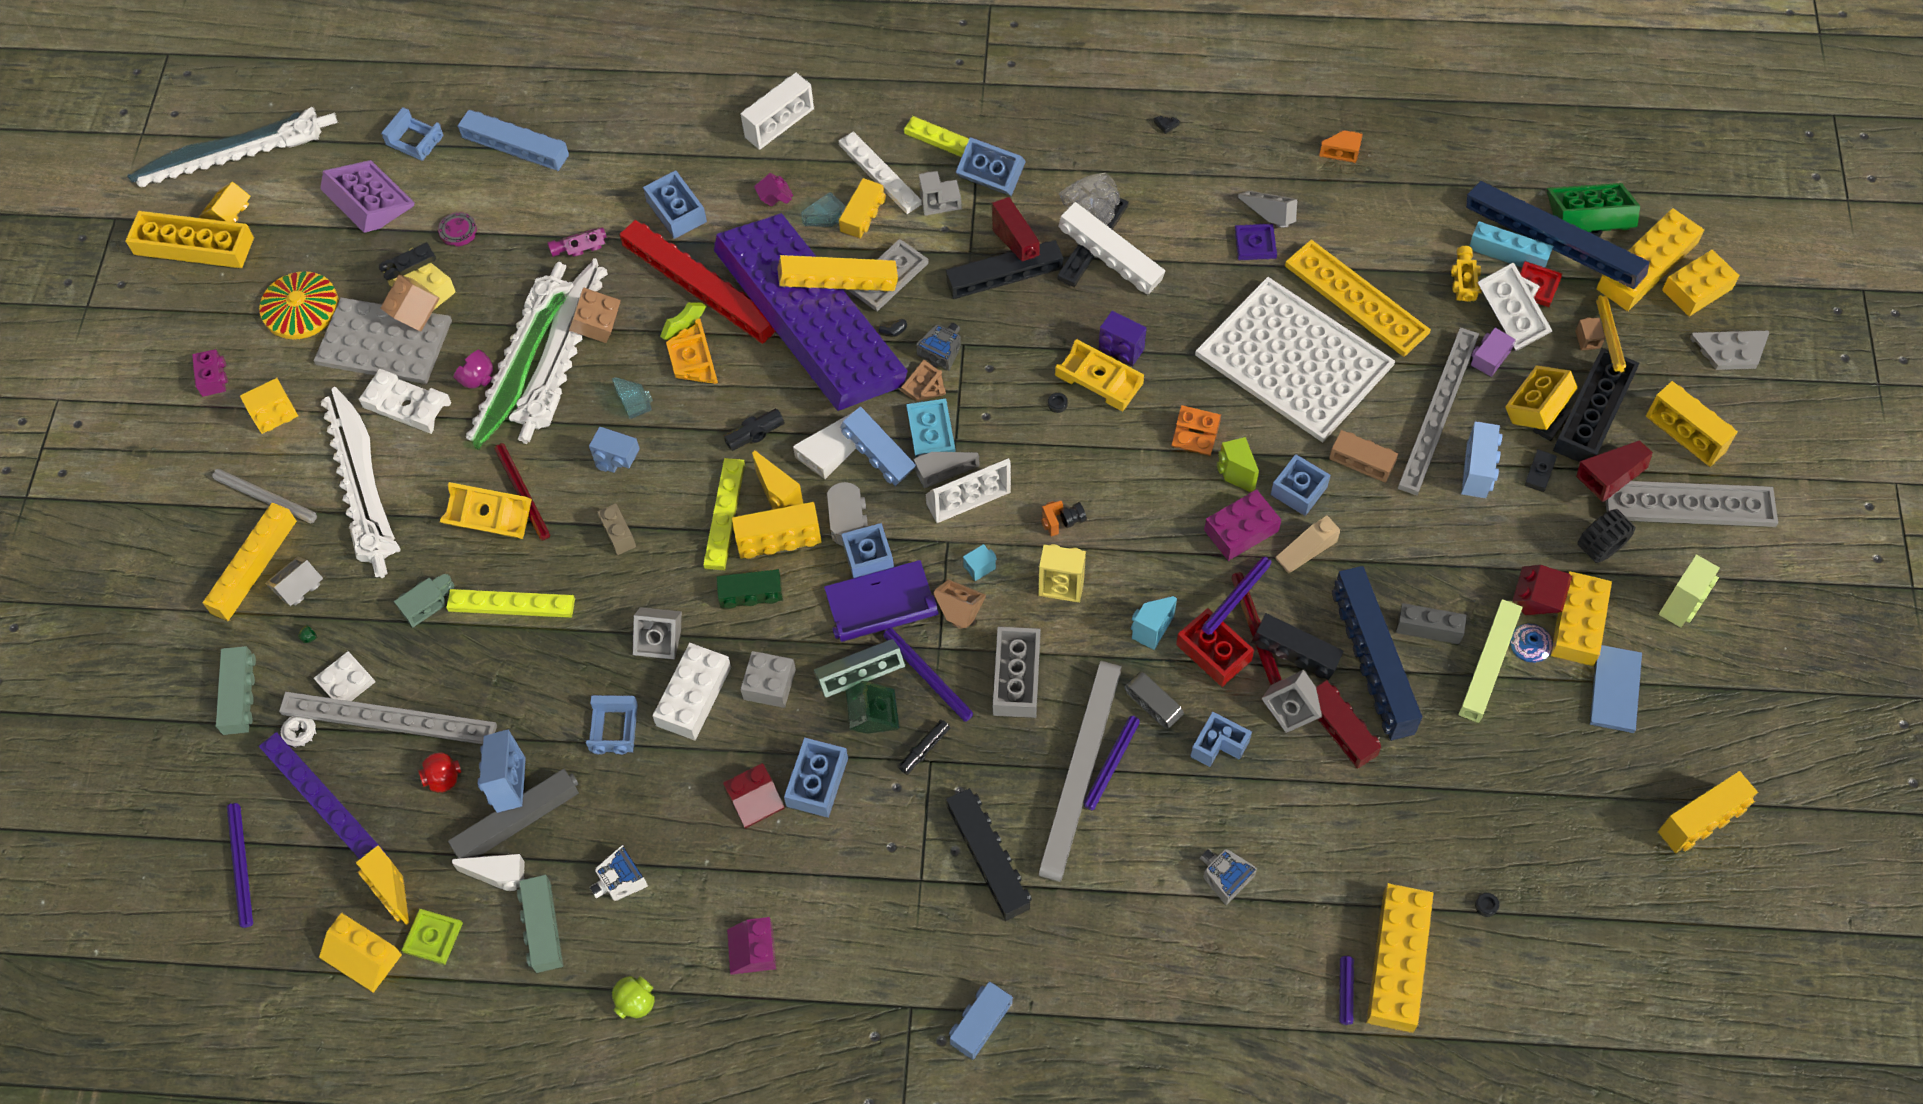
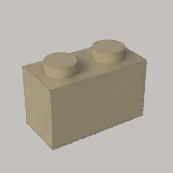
M616 503L597 511L602 526L617 555L636 547L633 536Z

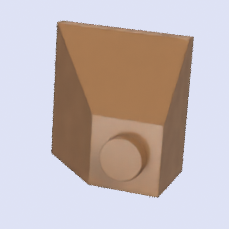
M949 579L934 591L935 598L946 620L952 622L958 628H967L973 623L986 597L983 593Z

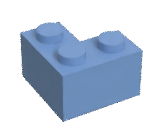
M603 427L598 428L589 445L596 467L601 471L615 473L617 467L630 468L639 451L636 438Z
M1212 712L1192 747L1191 758L1210 767L1219 750H1222L1240 760L1250 742L1252 731Z

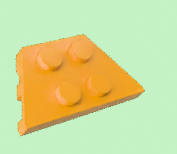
M697 319L695 324L688 330L686 328L683 329L677 336L672 337L666 342L675 378L716 384L718 381L701 319Z

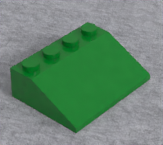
M1623 183L1547 188L1553 216H1557L1587 232L1592 230L1610 231L1611 229L1628 230L1638 226L1640 205Z

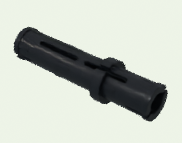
M940 719L920 743L909 750L907 757L898 764V768L902 773L909 775L919 762L925 760L927 753L950 730L948 723Z

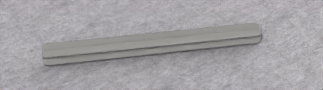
M216 469L212 474L214 480L269 505L273 502L291 511L293 516L308 523H314L317 519L315 512L221 469Z

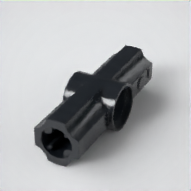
M775 408L758 418L751 416L745 419L740 427L723 435L728 448L734 451L749 442H760L768 432L785 424L779 410Z

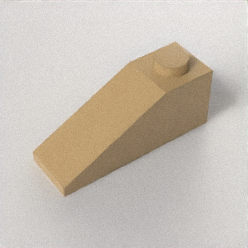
M1325 516L1311 525L1276 556V560L1289 574L1338 541L1340 529L1328 516Z

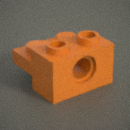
M1181 405L1171 446L1211 456L1221 421V414ZM1189 430L1196 431V432H1200V433H1203V434L1191 432V431H1189Z

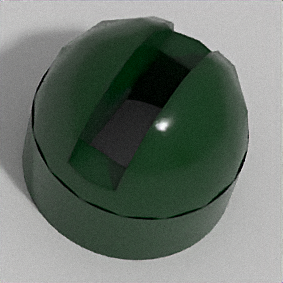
M305 625L298 634L299 639L303 643H310L318 638L309 625Z

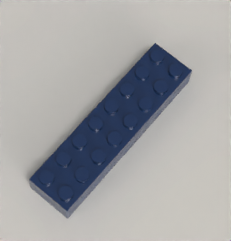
M1364 566L1339 571L1337 580H1335L1334 590H1332V597L1334 602H1338L1341 620H1344L1346 623L1347 637L1352 639L1354 644V655L1356 658L1359 657L1361 674L1367 678L1368 692L1375 699L1374 706L1376 713L1381 715L1382 729L1385 734H1388L1390 741L1415 735L1423 717Z

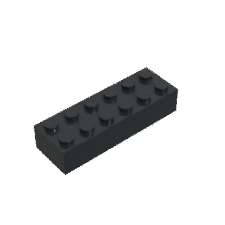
M1601 348L1554 446V452L1577 462L1597 456L1636 373L1639 362L1624 357L1626 363L1624 371L1616 372L1609 350Z

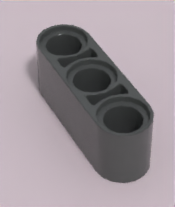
M1139 672L1124 686L1128 695L1165 729H1169L1184 715L1182 708L1143 672Z

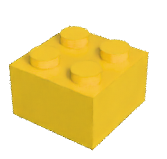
M278 378L240 395L261 434L298 417Z

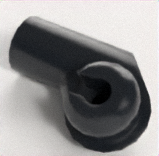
M899 319L890 326L880 324L879 333L897 337L907 329V321Z

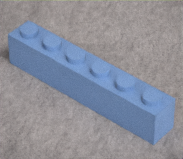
M468 110L458 125L462 138L559 171L569 156L566 143L562 140H556L544 134L532 132L527 128L524 129L512 123L500 121L495 117H489L480 112Z

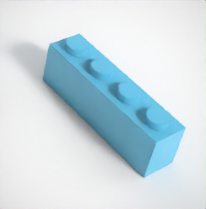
M1479 221L1469 245L1474 252L1510 264L1514 262L1519 267H1523L1524 262L1527 261L1545 268L1553 249L1552 245Z

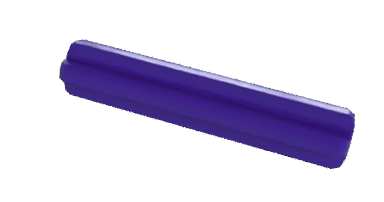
M1342 956L1340 958L1339 1022L1343 1025L1353 1024L1354 959L1351 956Z

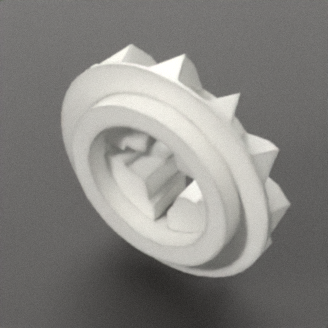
M292 716L284 722L281 728V737L288 745L295 748L297 746L305 747V743L312 741L313 735L316 734V724L313 719ZM300 727L303 729V731H306L301 732L299 736H297L295 733V731H298Z

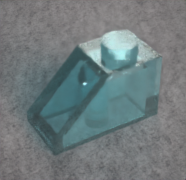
M829 192L801 212L803 225L833 227L839 223V219L845 210V205Z
M616 377L612 378L615 390L629 419L652 410L650 402L653 401L649 391H644L641 384Z

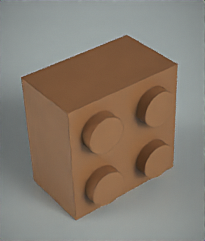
M583 287L569 331L607 343L621 300Z

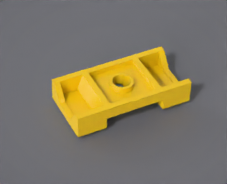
M1078 339L1074 341L1071 352L1064 362L1057 364L1055 367V376L1070 384L1076 382L1106 398L1107 404L1122 412L1144 383V374ZM1102 370L1105 374L1098 376L1094 372Z
M449 482L450 498L447 511L440 519L441 523L523 539L532 499ZM483 505H488V514L482 516L480 508Z

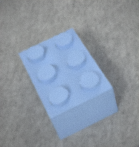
M1474 422L1466 447L1462 495L1486 498L1488 492L1493 491L1494 481H1497L1499 473L1496 463H1499L1501 454L1500 451H1497L1502 441V434H1499L1500 425Z

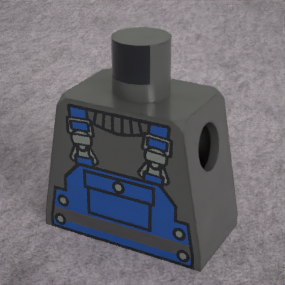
M950 323L947 329L940 325H935L916 344L917 356L949 371L961 347V336L957 334L960 331V327L955 323Z

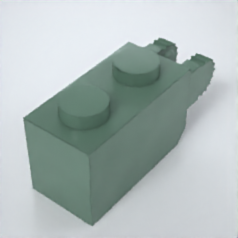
M448 574L438 576L433 581L428 578L425 581L419 582L416 587L407 593L401 594L394 602L413 628L445 606L446 601L444 597L450 593V589H454L455 585Z

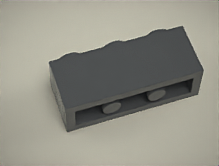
M1402 603L1398 613L1396 633L1460 645L1465 632L1466 615Z

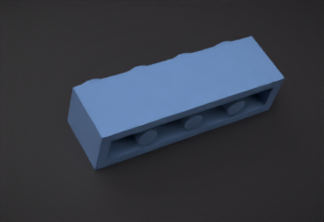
M861 406L842 422L840 426L842 434L855 443L856 449L869 458L870 464L883 473V477L888 483L896 486L915 468L914 462Z

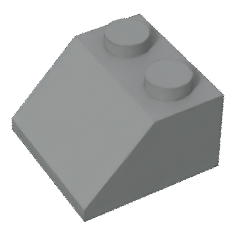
M297 556L265 584L283 602L291 606L292 604L297 605L304 599L303 595L309 590L312 592L318 588L323 578L308 560Z
M640 607L634 615L633 655L675 659L681 633L682 611Z
M1304 670L1271 685L1262 697V700L1286 733L1322 716L1316 686Z

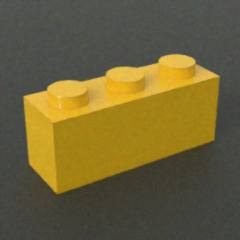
M862 179L839 219L840 232L861 239L864 232L868 231L872 218L876 217L878 207L885 201L886 194L882 184Z

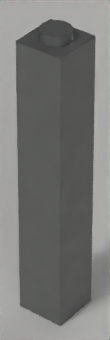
M562 769L524 793L521 807L498 813L495 811L448 842L459 859L479 857L579 794L576 788L579 783L572 773L568 775L565 769Z

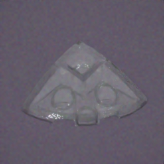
M1107 173L1087 176L1059 193L1063 205L1070 208L1076 202L1106 226L1114 217L1115 206L1119 205L1120 201L1117 185Z

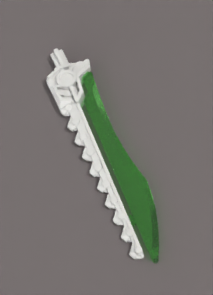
M561 262L555 264L550 276L536 278L522 310L524 318L516 323L518 331L510 336L512 344L504 350L505 359L498 363V369L500 370L492 377L493 386L485 391L487 399L479 405V411L481 412L472 419L474 427L466 433V439L474 441L473 446L477 450L498 429L522 394L537 347L558 308L565 302V294L573 288L572 282L561 280L566 269V265Z

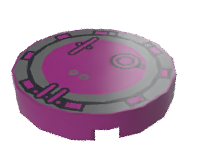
M453 213L442 219L438 232L445 244L460 247L474 239L477 226L470 215Z

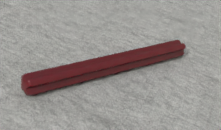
M500 443L496 445L494 449L517 495L532 499L505 444ZM532 499L528 517L540 540L544 541L550 537V533Z
M1241 572L1232 575L1231 579L1235 588L1244 579ZM1248 591L1241 599L1240 604L1251 634L1254 637L1260 624V619ZM1257 647L1270 685L1281 681L1282 679L1272 652Z

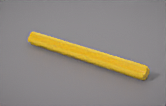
M1599 295L1596 303L1612 364L1616 372H1623L1626 363L1608 297Z

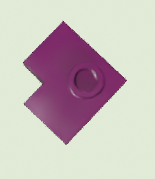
M769 173L754 186L761 201L770 206L779 201L787 204L794 196L787 182L782 177L775 176L772 173Z

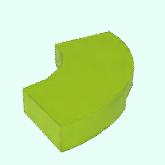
M687 303L681 313L674 318L666 320L660 337L668 340L677 336L683 329L686 328L688 330L695 324V320L701 317L706 306L703 303Z

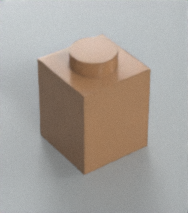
M1600 318L1580 320L1575 330L1581 350L1600 349L1606 338Z

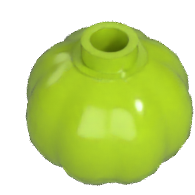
M632 976L620 979L612 991V999L616 1006L613 1010L623 1019L626 1016L632 1018L646 1016L654 1005L655 997L651 993L653 986L641 976L638 979Z

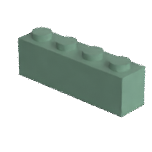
M891 639L816 668L814 673L819 687L826 698L903 668L905 664L900 648Z
M247 646L221 649L216 727L223 735L249 732V724H252L250 706L253 704L254 698L251 689L255 683L252 672L253 666L256 664V658Z
M547 875L519 881L520 889H517L519 902L523 903V910H520L522 923L526 924V931L523 932L525 945H529L530 953H526L528 966H532L536 973L563 967L551 882Z

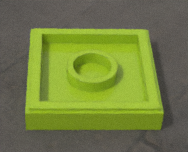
M419 909L401 951L445 965L463 922Z

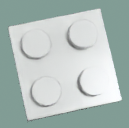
M346 652L314 677L315 681L330 698L346 701L354 700L375 683L370 674L349 652Z

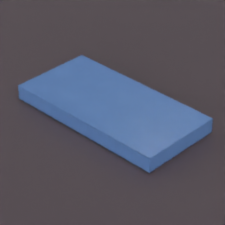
M1601 645L1600 656L1595 663L1590 725L1631 733L1636 731L1642 660L1641 652Z

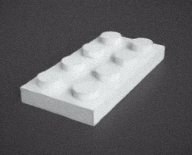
M1514 262L1478 282L1507 335L1516 339L1514 343L1516 351L1552 332L1551 327Z

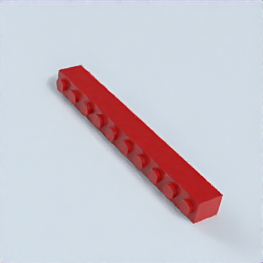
M634 220L620 233L621 242L625 248L760 343L764 344L776 332L745 293L737 291L729 282L721 280L715 272L708 271L702 263L695 262L686 252H681L673 243L665 241L659 233L652 232L646 224H641Z

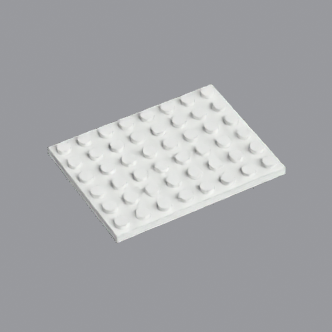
M1269 277L1252 292L1195 353L1201 360L1322 443L1395 363V360Z

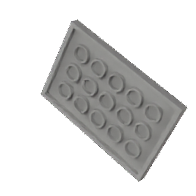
M340 298L314 359L316 365L375 375L379 369L397 375L399 380L422 384L428 383L452 322L450 316L431 313L422 331H418L394 319L380 309L382 304Z

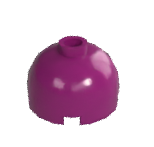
M478 349L465 359L466 363L463 367L460 365L453 376L457 382L466 388H478L481 385L485 387L492 379L490 377L493 371L491 360L484 352Z

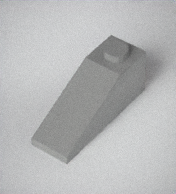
M1246 191L1238 195L1240 200L1268 222L1277 224L1278 227H1288L1289 224L1296 222L1297 199L1255 191Z
M930 452L921 454L913 459L916 465L914 470L924 488L979 466V455L972 452Z

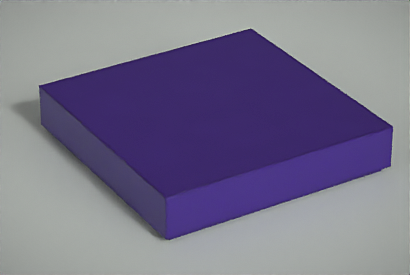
M1273 224L1235 225L1234 231L1238 260L1277 258Z

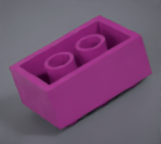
M1256 489L1206 518L1204 531L1229 561L1279 532L1281 518Z

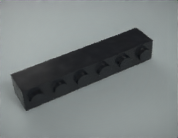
M1056 240L1046 241L1040 244L1039 256L1025 261H1021L1010 251L963 266L952 267L946 270V282L953 299L1061 270L1063 268V256Z
M968 788L947 798V808L1005 921L1030 910L1031 895L1027 888H1022L1020 884L1022 879L1018 870L1012 869L1010 865L1012 860L1008 851L1002 850L1000 846L1002 841L998 832L992 831L990 827L992 822L988 813L982 812L980 808L982 803L978 794H973L971 789Z

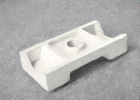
M382 369L377 371L359 398L363 408L430 434L434 430V421L441 408L451 404L448 394L432 388L428 391L399 380L397 375ZM404 401H411L409 405L402 406V403Z

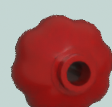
M439 752L426 757L422 763L424 769L418 770L423 787L429 786L430 790L436 793H443L453 788L457 783L458 773H461L458 760L453 761L449 755Z

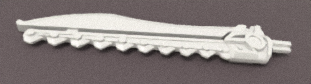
M592 259V262L572 282L573 288L562 296L554 311L550 334L540 362L522 398L517 402L518 409L514 410L509 416L510 421L523 425L518 440L524 444L530 442L534 429L548 427L552 421L560 395L562 394L559 385L567 381V375L564 372L572 367V361L569 359L577 354V348L574 346L582 341L581 334L569 331L579 296L583 287L593 291L601 289L602 282H600V279L607 275V269L598 267L597 259Z
M333 387L332 393L340 418H336L330 397H325L321 401V406L328 410L324 415V419L331 423L327 428V432L335 437L331 440L330 446L338 450L334 453L333 459L341 464L337 467L336 473L344 477L339 485L347 491L343 496V501L351 506L347 509L346 515L354 520L350 523L349 529L356 558L361 562L372 563L375 577L380 576L384 578L388 574L384 559L395 552H400L401 549L396 541H394L395 537L391 531L375 485L370 437L367 429L353 405L336 387ZM339 427H343L371 521L366 519ZM376 525L380 527L383 537L380 536Z

